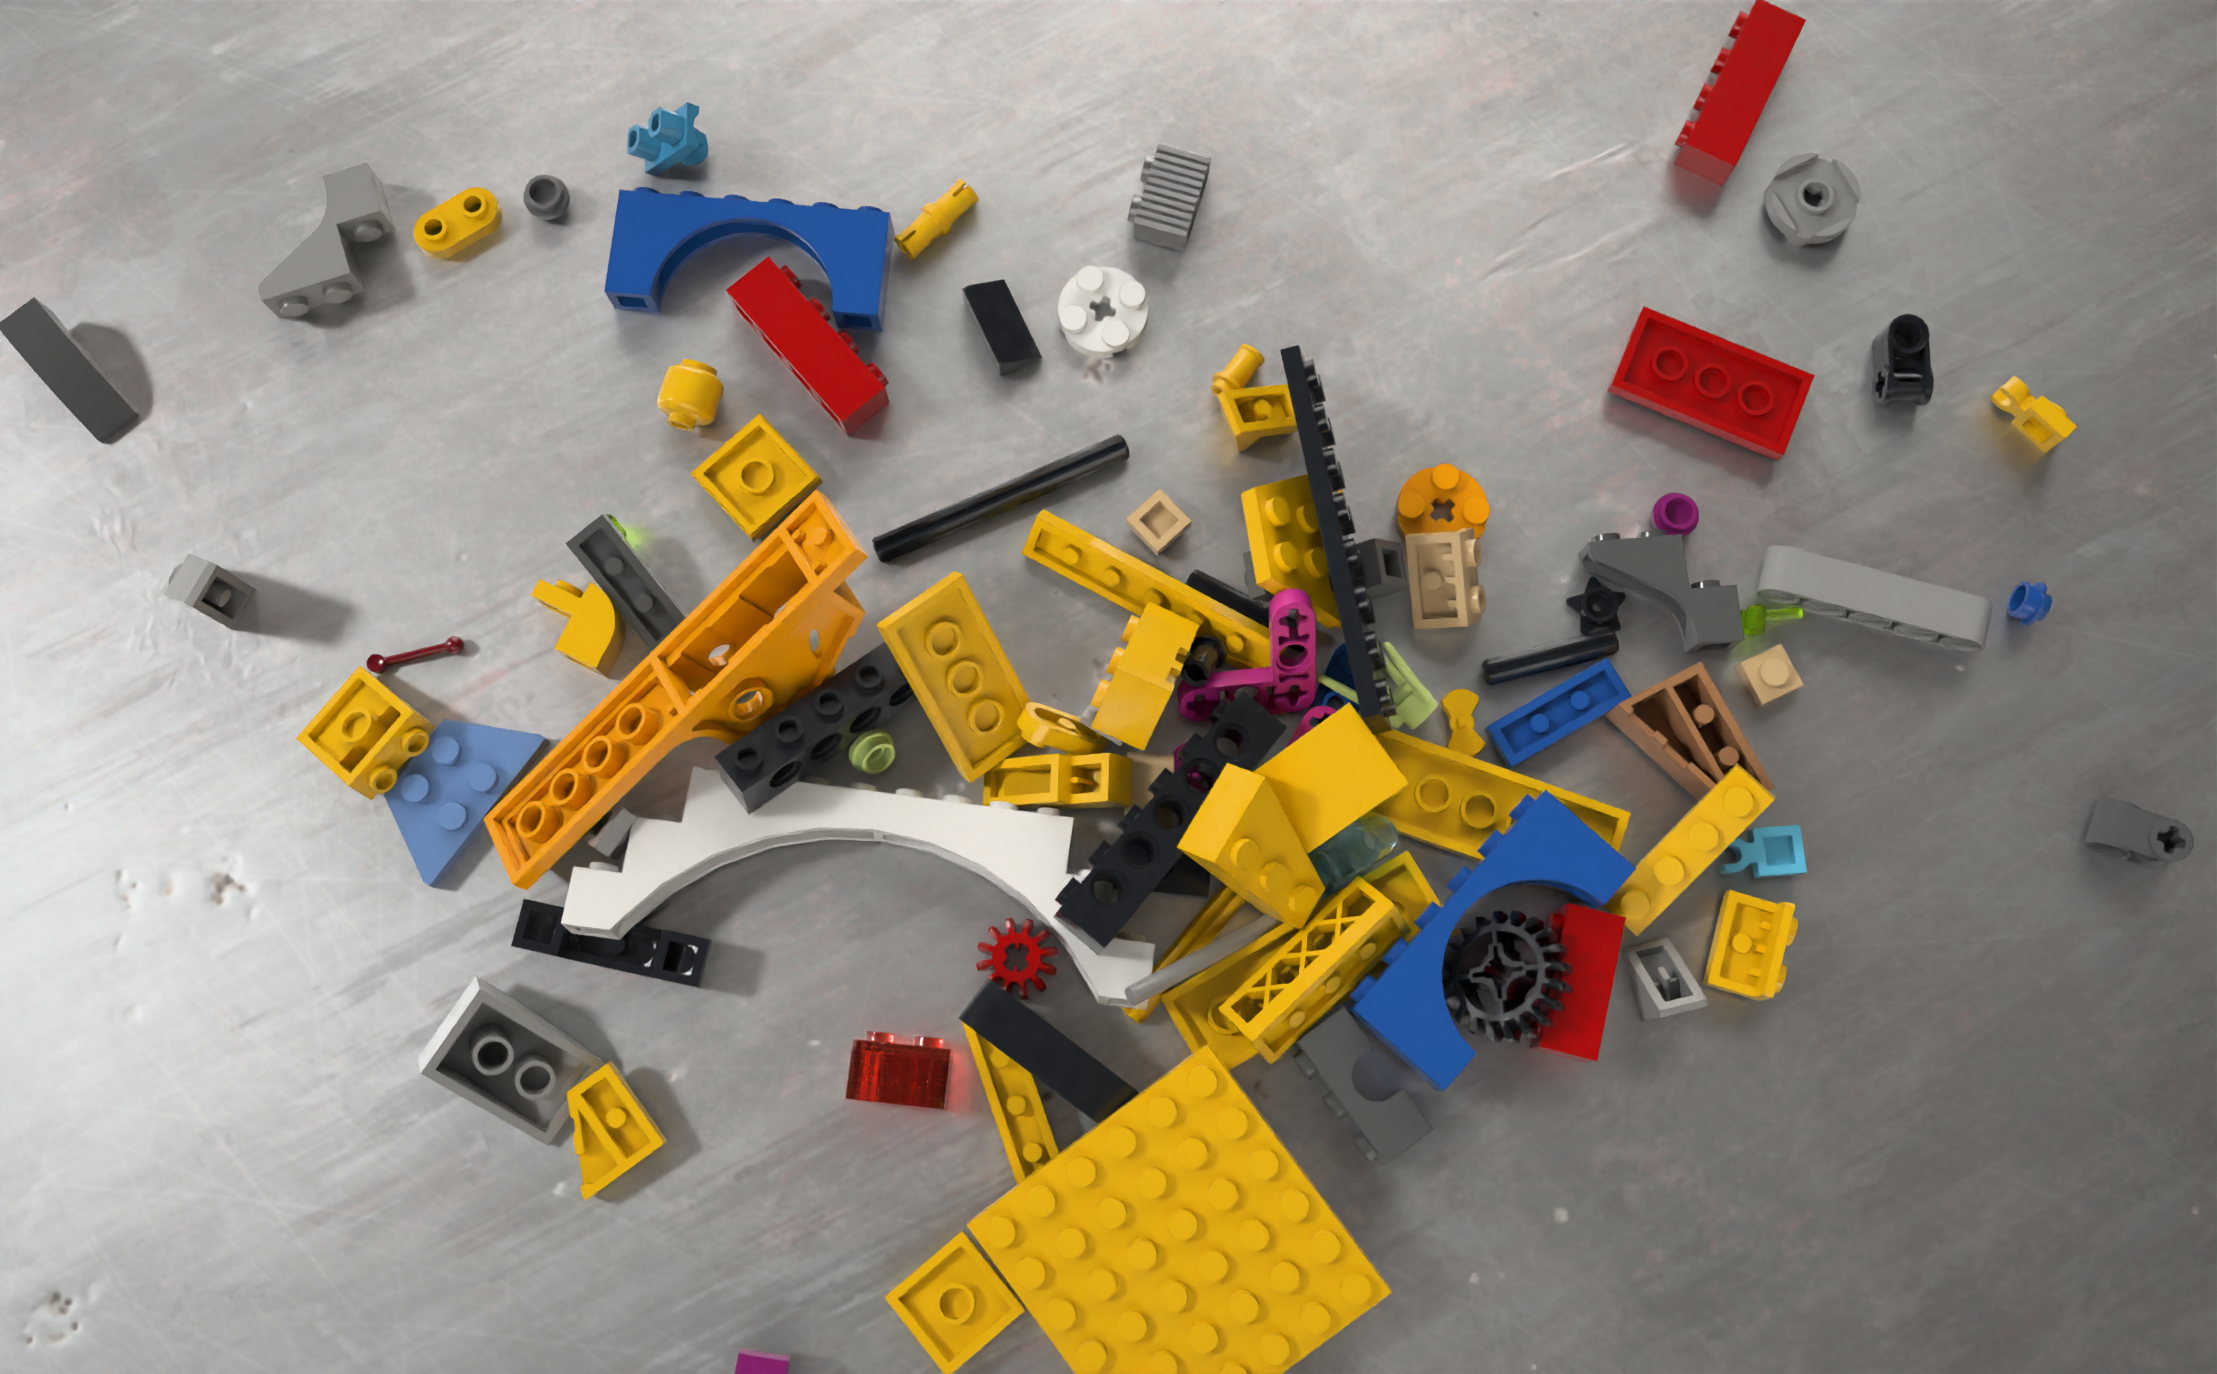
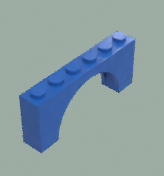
M638 187L634 191L619 190L604 290L615 309L659 313L669 283L677 271L694 255L724 240L748 236L765 237L794 246L809 256L821 268L831 284L832 312L838 328L883 331L894 238V228L890 212H883L881 209L873 206H861L857 210L844 209L827 202H817L813 206L797 205L781 198L770 199L768 202L750 201L740 195H726L724 198L705 197L694 191H682L679 195L666 194L648 187Z
M1544 790L1534 799L1529 794H1526L1508 814L1514 820L1503 834L1497 829L1490 834L1477 849L1483 856L1472 870L1464 865L1445 886L1452 893L1440 906L1432 901L1414 921V924L1420 929L1407 943L1402 937L1399 938L1383 956L1382 960L1388 965L1380 975L1374 979L1368 974L1349 995L1356 1002L1348 1012L1436 1091H1445L1477 1054L1456 1028L1446 1005L1442 985V967L1446 946L1453 929L1463 914L1485 894L1499 888L1521 884L1543 885L1562 890L1595 909L1605 905L1636 869L1547 790Z

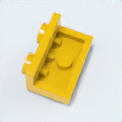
M1732 890L1724 892L1702 984L1757 1001L1771 999L1774 997L1775 992L1779 993L1784 985L1787 973L1786 965L1782 964L1785 948L1792 944L1798 927V920L1793 917L1795 904L1786 901L1776 904Z

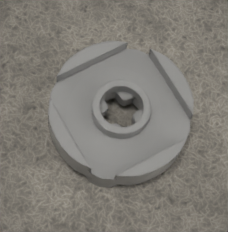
M1806 153L1786 161L1774 175L1764 192V201L1771 221L1779 231L1786 235L1790 243L1796 246H1804L1808 243L1819 244L1828 242L1842 234L1852 223L1856 215L1857 204L1860 201V188L1854 174L1842 162L1836 159L1829 162L1825 159L1817 158L1819 154ZM1808 190L1811 195L1819 193L1822 200L1818 203V207H1813L1805 202L1803 199L1805 197L1804 191Z

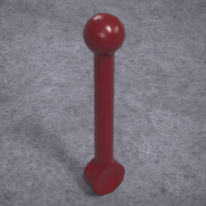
M451 636L445 643L388 657L373 654L367 659L366 665L370 671L381 674L390 665L443 652L458 654L464 649V642L458 636Z

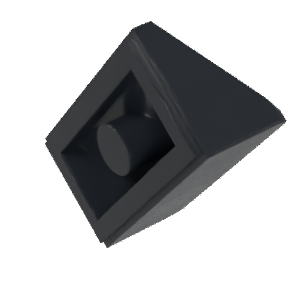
M1004 279L972 284L962 288L966 306L1000 376L1042 359Z

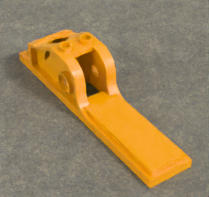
M816 489L483 818L513 886L527 891L668 752L679 744L694 738L713 737L732 745L834 676L836 672L834 666L848 638L854 637L866 613L845 582V579L868 558V555L827 496ZM782 605H784V609L780 610L779 612H776ZM812 629L817 631L819 638V647H817L815 652L812 651L810 645ZM729 645L728 650L722 655L709 657V654L716 647ZM757 691L755 696L748 702L736 703L745 693Z

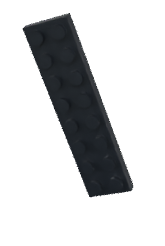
M1299 345L1281 349L1280 352L1361 716L1373 735L1392 731L1389 717L1397 715L1391 687H1388L1386 678L1380 679L1379 675L1380 670L1387 669L1381 642L1378 641L1375 630L1369 631L1368 625L1376 623V617L1371 597L1367 595L1365 585H1359L1358 582L1359 579L1366 578L1360 550H1357L1354 538H1348V535L1356 533L1351 508L1349 505L1347 506L1345 495L1343 492L1338 493L1339 490L1346 489L1341 464L1339 461L1337 462L1334 448H1328L1329 446L1336 445L1331 420L1327 418L1326 410L1322 403L1326 402L1320 374H1317L1314 359L1305 360Z

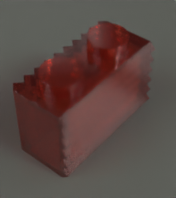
M866 1031L865 1040L853 1039L845 1099L947 1110L954 1051L943 1049L944 1039L915 1036L914 1045L894 1043L895 1034Z

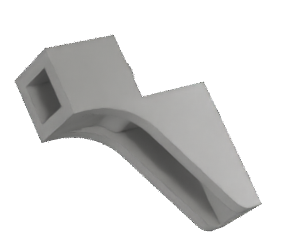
M367 163L323 176L327 193V205L320 225L260 283L259 294L261 301L279 318L284 316L297 317L305 314L309 308L325 303L345 302L354 294L366 291L353 243L357 241H373L381 237L383 233L396 230L382 182Z

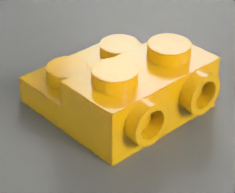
M359 666L296 739L349 787L368 799L373 800L377 794L386 793L393 788L398 778L397 771L409 757L417 756L427 748L429 734L435 726L370 672Z

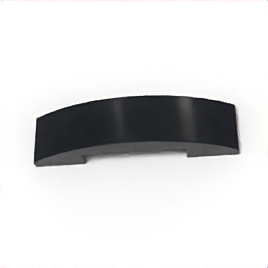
M528 899L523 900L511 944L513 947L700 988L712 941L710 939L635 924L620 940L572 934L561 924L564 907Z

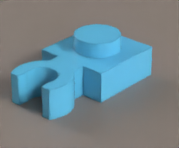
M1800 825L1753 828L1748 830V843L1737 837L1728 846L1736 854L1734 864L1729 863L1719 867V873L1731 875L1744 870L1748 865H1752L1754 878L1801 875L1806 873L1807 868Z

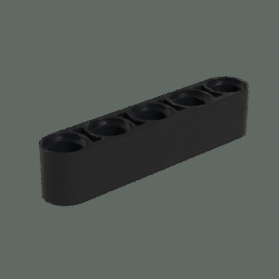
M987 978L958 1017V1019L1097 1124L1140 1093L989 978Z

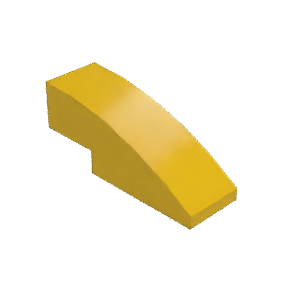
M1057 753L1004 759L984 773L983 806H990V803L993 801L1009 802L1017 805L1018 809L1033 810L1042 807L1089 809L1131 806L1132 758L1113 753L1067 756Z

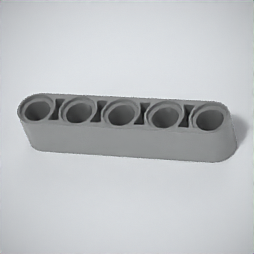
M1781 545L1770 546L1766 549L1757 590L1759 597L1771 602L1964 652H1979L1985 648L1993 607L1992 601L1978 595Z

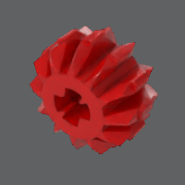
M1007 918L1005 923L1008 931L1007 935L1002 936L995 926H991L988 929L990 936L997 942L995 946L985 942L978 944L977 949L983 954L991 955L992 959L982 960L976 963V967L979 972L995 969L996 971L988 978L996 984L1003 979L1005 982L1002 988L1010 994L1012 993L1013 985H1018L1020 998L1024 1001L1029 999L1027 983L1032 981L1040 992H1044L1047 989L1044 981L1037 975L1039 972L1049 976L1056 975L1057 968L1051 964L1043 963L1042 959L1057 956L1058 950L1057 947L1052 946L1039 949L1048 940L1050 933L1047 929H1044L1032 939L1030 936L1034 929L1033 920L1026 919L1022 932L1016 933L1014 919ZM1016 947L1018 952L1021 951V947L1029 951L1025 957L1028 966L1022 971H1019L1017 966L1014 967V971H1010L1005 967L1010 961L1006 953Z

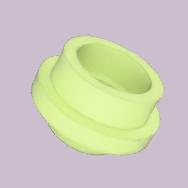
M872 729L863 733L853 742L849 750V760L857 770L864 771L867 774H877L884 771L895 758L893 739L883 729Z

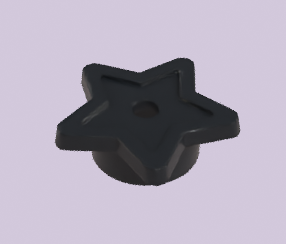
M1592 576L1587 583L1584 594L1567 598L1566 605L1580 615L1581 634L1585 635L1598 626L1618 631L1621 629L1617 612L1619 606L1625 600L1626 594L1624 592H1613L1611 589L1602 586L1597 578ZM1593 604H1599L1601 606V610L1595 611L1593 609Z

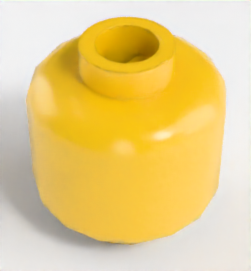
M683 359L681 364L672 365L667 369L657 398V406L664 414L669 416L667 421L669 425L684 431H694L696 425H709L714 421L724 391L721 380L716 377V369L691 359Z

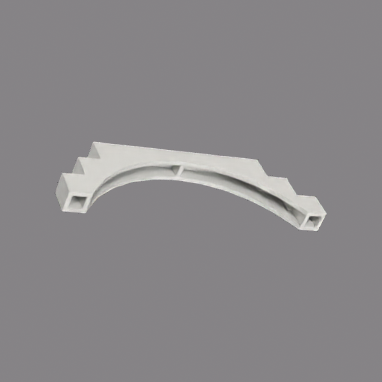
M709 764L707 769L692 768L681 823L678 822L677 817L659 812L650 813L649 818L637 817L631 826L622 873L619 872V867L603 862H591L589 868L573 866L561 924L572 934L620 940L635 924L640 922L671 894L722 865L770 848L820 840L880 841L942 857L982 875L1023 904L1065 948L1093 993L1097 1003L1100 1005L1147 1010L1148 999L1133 1006L1126 998L1125 988L1152 974L1155 944L1146 943L1145 936L1122 932L1118 933L1117 939L1113 938L1107 947L1097 955L1053 918L1061 907L1054 900L1073 877L1081 883L1091 871L1081 869L1077 870L1076 875L1068 874L1074 818L1065 817L1066 813L1062 810L1042 807L1037 809V813L1020 811L1017 805L1004 801H993L990 803V806L971 804L970 799L958 795H945L943 800L924 798L922 792L912 789H897L895 794L877 792L875 786L866 783L852 782L846 788L831 786L828 780L820 777L805 776L801 779V782H796L749 815L721 779L717 764ZM1108 881L1096 882L1094 884L1096 897L1103 903L1111 904L1114 885Z

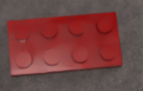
M1643 306L1635 321L1607 392L1779 461L1785 454L1815 375Z

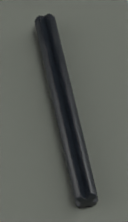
M1121 434L1114 435L876 536L872 539V546L878 559L884 563L1125 461L1130 457L1129 447Z

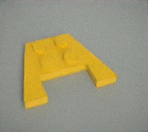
M1308 474L1257 486L1241 493L1256 584L1273 595L1290 588L1306 592L1311 599L1317 621L1327 628L1338 626L1342 629L1335 595L1331 590L1328 574L1329 568Z

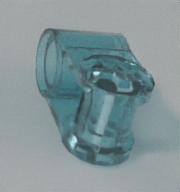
M1373 815L1347 827L1339 834H1335L1308 853L1310 861L1327 886L1324 890L1326 895L1329 897L1346 887L1358 875L1361 877L1364 875L1363 872L1389 856L1397 847L1398 832L1395 825L1389 819ZM1364 832L1369 833L1375 843L1374 851L1365 844Z

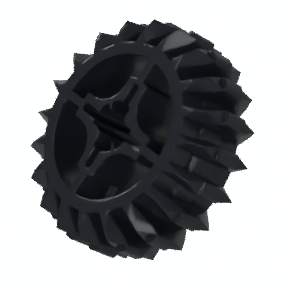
M1494 911L1491 922L1483 916L1476 917V931L1468 927L1460 928L1465 940L1461 945L1455 942L1448 943L1451 951L1456 954L1454 960L1443 961V968L1451 971V976L1442 980L1443 988L1453 991L1445 1001L1448 1007L1457 1009L1454 1015L1457 1022L1463 1025L1469 1024V1032L1478 1037L1486 1034L1487 1040L1494 1043H1501L1505 1037L1506 1041L1512 1044L1520 1043L1522 1033L1531 1039L1538 1038V1022L1547 1028L1553 1027L1554 1022L1549 1015L1551 1010L1554 1009L1558 1012L1566 1011L1564 1003L1558 1000L1560 993L1568 994L1574 992L1571 985L1562 981L1563 977L1575 971L1572 965L1562 962L1570 952L1563 944L1556 943L1559 938L1558 933L1550 927L1544 929V922L1535 916L1527 919L1526 915L1520 911H1512L1509 917L1502 911ZM1514 941H1526L1536 956L1537 964L1521 961L1520 952L1515 950ZM1488 955L1486 961L1482 964L1483 960ZM1508 969L1515 971L1511 972L1510 979L1505 978L1507 982L1504 985L1498 982L1502 981L1504 974L1508 975L1506 972ZM1532 987H1534L1532 993L1530 994V996H1529V997L1527 998V1000L1525 1001V996H1526L1527 992H1528ZM1477 989L1492 992L1493 1001L1498 1003L1499 1014L1489 1013L1480 1001Z

